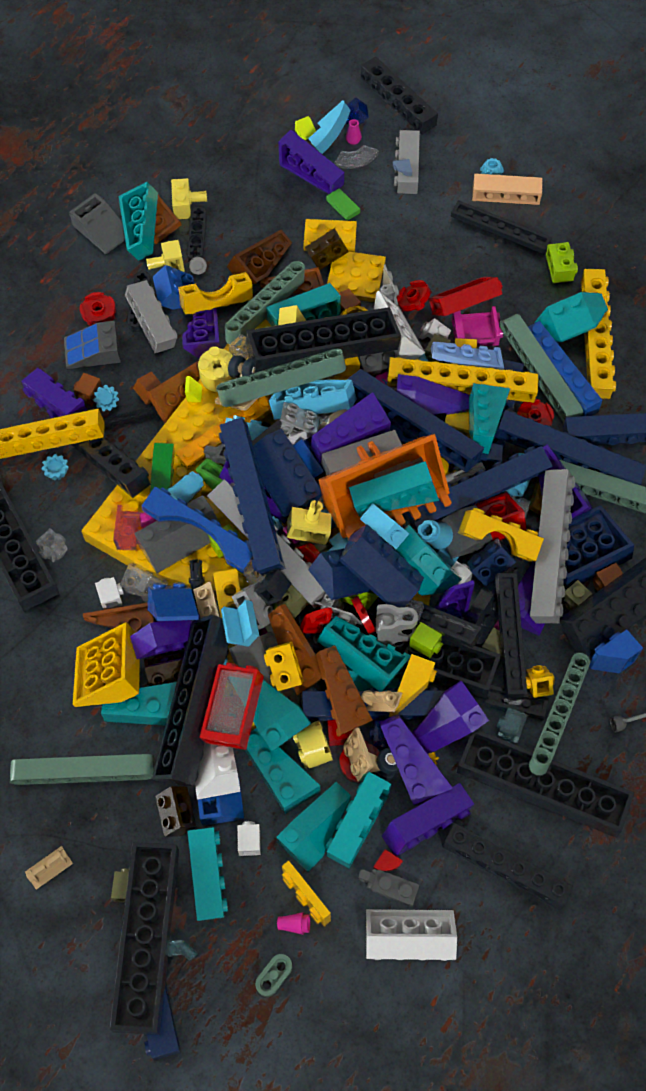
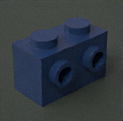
M497 538L489 542L478 554H474L467 563L470 571L486 586L495 579L497 573H503L515 564L516 560L511 551Z

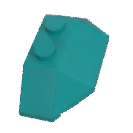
M580 292L546 307L534 323L540 321L555 341L564 342L596 328L608 308L602 293Z
M410 525L404 528L409 535L394 550L424 577L418 591L421 596L443 593L462 580Z

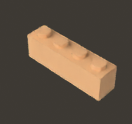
M474 174L472 201L540 205L542 178Z

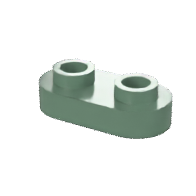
M278 954L274 956L257 977L255 985L260 995L264 997L274 995L290 975L292 962L287 955ZM279 963L285 964L283 971L277 969ZM264 982H271V987L269 989H264Z

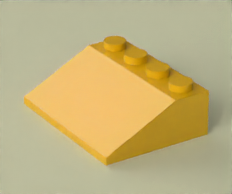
M127 622L76 648L73 691L74 707L118 703L139 694L140 659L136 658L130 636L136 632Z

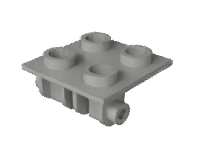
M384 265L383 286L380 287V292L398 306L396 296L399 295L397 285L393 284L392 273Z
M284 402L280 419L282 422L281 429L285 434H290L293 428L296 427L314 435L318 430L320 416L316 415L313 411L303 410L296 404Z
M325 593L321 603L315 602L321 609L332 608L331 619L337 616L354 626L356 624L363 626V623L352 613L343 611L344 603L340 599L331 600Z

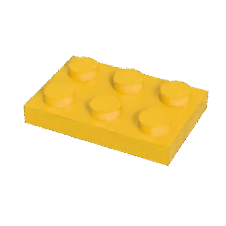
M306 219L304 251H307L305 247L335 228L348 251L355 252L357 221Z
M287 861L282 865V880L289 889H295L296 898L302 906L307 905L310 908V916L317 924L321 922L323 926L327 925L331 921V913L290 861Z

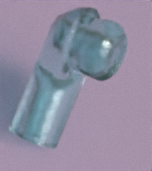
M184 940L170 941L168 957L184 955L191 962L198 954Z

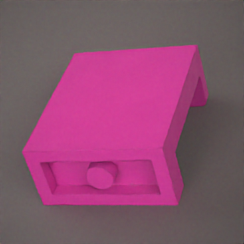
M492 306L491 312L461 314V311L452 313L451 320L454 338L477 339V347L499 345L500 338H503V332L501 327H499L500 313L496 312V306Z

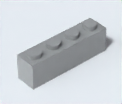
M400 130L399 137H396V147L399 150L395 151V160L410 159L412 176H405L404 173L395 170V173H398V176L394 178V186H397V193L417 194L420 131Z
M147 280L128 285L125 297L154 353L174 348L177 333L170 326L169 318L164 314L161 302L157 301L153 287L149 286Z
M389 431L323 453L321 464L326 476L359 463L361 458L357 452V447L360 445L365 449L369 457L373 456L367 444L370 441L375 443L380 452L389 451L401 446L402 444L396 431Z

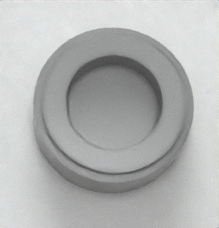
M194 257L189 263L190 271L196 275L204 273L207 267L206 261L201 257Z

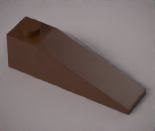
M281 229L234 255L227 268L233 275L246 272L252 284H257L268 277L292 242Z

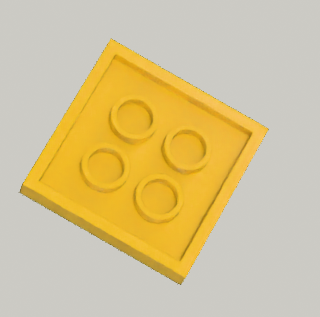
M348 252L332 262L327 284L330 283L337 292L349 288L359 300L375 302L376 293L380 291L386 257Z

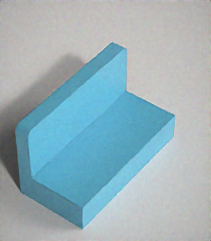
M244 600L237 609L229 607L221 609L227 642L249 647L259 636L253 602Z

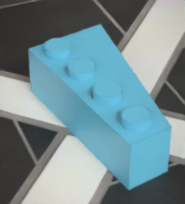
M316 380L274 393L269 399L274 420L281 418L284 402L296 404L299 408L306 411L309 410L316 414H323L343 409L349 410L353 407L357 398L352 380Z

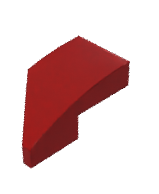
M328 607L306 614L300 626L302 633H321L324 624H329L333 613L332 608Z

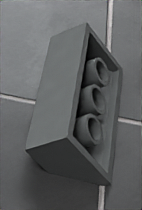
M203 495L187 503L188 507L192 510L198 509L204 513V517L208 520L214 519L219 522ZM155 521L134 533L138 546L156 573L163 571L210 544L209 536L203 530L179 521Z
M272 631L258 636L249 647L235 645L229 648L236 665L242 668L247 665L257 667L264 676L263 679L272 686L270 680L272 671L270 666L267 667L264 659L266 650L277 646ZM294 687L280 691L285 697L300 706Z

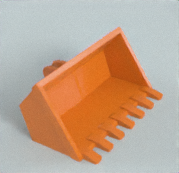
M435 434L420 437L380 452L375 443L370 441L367 444L373 456L369 457L365 449L360 445L357 447V452L361 458L359 463L318 479L323 503L329 514H331L342 538L347 537L348 540L353 533L366 525L360 520L361 517L358 516L349 487L372 480L374 474L407 460L413 461L422 457L428 466L438 498L445 507L450 506L452 503L448 496L450 492ZM433 502L384 513L390 518H394L397 524L403 526L406 524L403 513L409 511L413 519L417 520L421 518L417 507L425 505L429 513L436 512V507Z

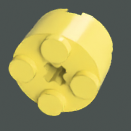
M211 347L200 357L198 362L201 382L206 389L217 392L216 387L220 383L236 379L232 378L228 373V364L233 357L229 351L218 347Z
M320 721L311 723L293 736L298 749H301L298 750V753L305 768L309 767L310 769L333 760L327 739L322 732L323 728Z

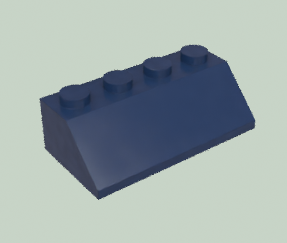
M282 429L264 436L253 445L263 485L284 518L289 517L292 507L306 509L310 507L312 501L316 500V503L322 496L319 485Z
M367 524L350 536L339 559L381 600L388 605L398 608L405 607L420 590L424 579L419 571L414 569L404 557L398 554L390 544L383 540Z
M344 548L320 553L308 569L331 600L372 591L339 561Z

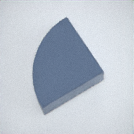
M410 159L393 161V168L396 171L404 173L405 176H412Z

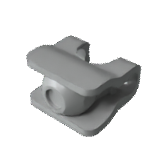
M388 604L378 605L375 619L376 633L378 634L377 641L386 646L397 642H409L418 622L416 610L409 607L398 608ZM408 614L413 617V620H403L402 617ZM410 629L412 633L406 635L402 633V630Z

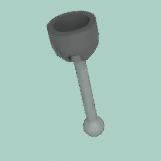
M646 713L630 718H625L622 715L611 716L609 718L611 729L615 733L622 731L626 728L627 722L645 718Z

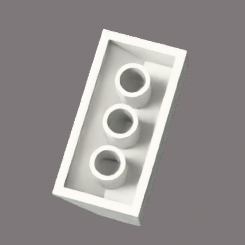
M378 291L375 297L374 310L390 307L401 334L398 350H394L395 358L401 357L411 360L420 358L425 351L401 309L383 293Z
M204 743V754L199 763L198 778L195 782L197 800L240 792L233 748Z
M366 909V959L456 960L457 932L453 910Z

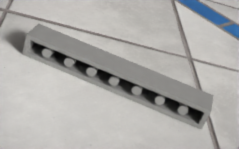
M568 469L545 470L538 535L544 538L535 564L530 617L535 623H559L560 616L563 615L561 600L565 596L563 580L567 576L565 560H568L567 542L570 541V531L568 528L572 522L570 507L574 503L572 488L575 487V477L571 475Z
M224 479L207 496L248 538V534H245L242 527V522H244L243 515H240L237 508L239 499L233 492L235 484L232 482L229 485ZM277 534L286 568L280 570V572L286 576L315 609L318 606L315 602L321 603L325 591L308 570L312 564L310 562L306 564L302 560L303 554L297 548L292 550L289 546L291 542L284 535L280 537Z

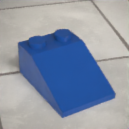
M175 582L173 586H165V583H153V586H148V611L157 621L199 620L192 590L185 583Z

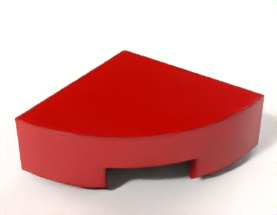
M385 849L373 869L392 871L397 869L403 863V860Z

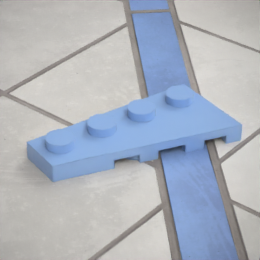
M432 343V358L438 361L504 370L500 347L488 350L487 346H480L477 349L463 344L462 347H457L455 343Z

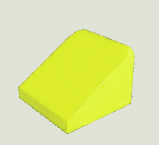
M309 116L295 122V131L304 140H307L316 132Z
M187 376L185 385L187 402H201L202 386L192 377Z

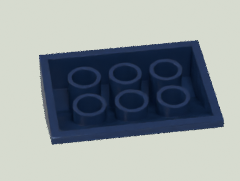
M601 505L573 518L571 524H569L568 560H565L567 576L563 580L565 591L577 580L584 583L594 578L596 572L615 563L619 566L633 558L634 544Z

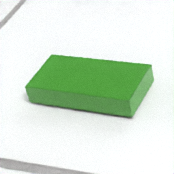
M340 188L326 196V201L346 221L360 213V208Z

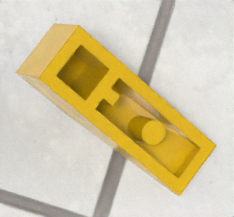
M413 654L411 655L397 691L403 694L395 712H390V717L397 715L427 688L429 681H434L437 670H434L435 662Z

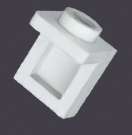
M434 318L430 322L423 324L421 328L422 333L419 338L422 340L426 337L432 339L433 335L437 334L448 339L451 330Z

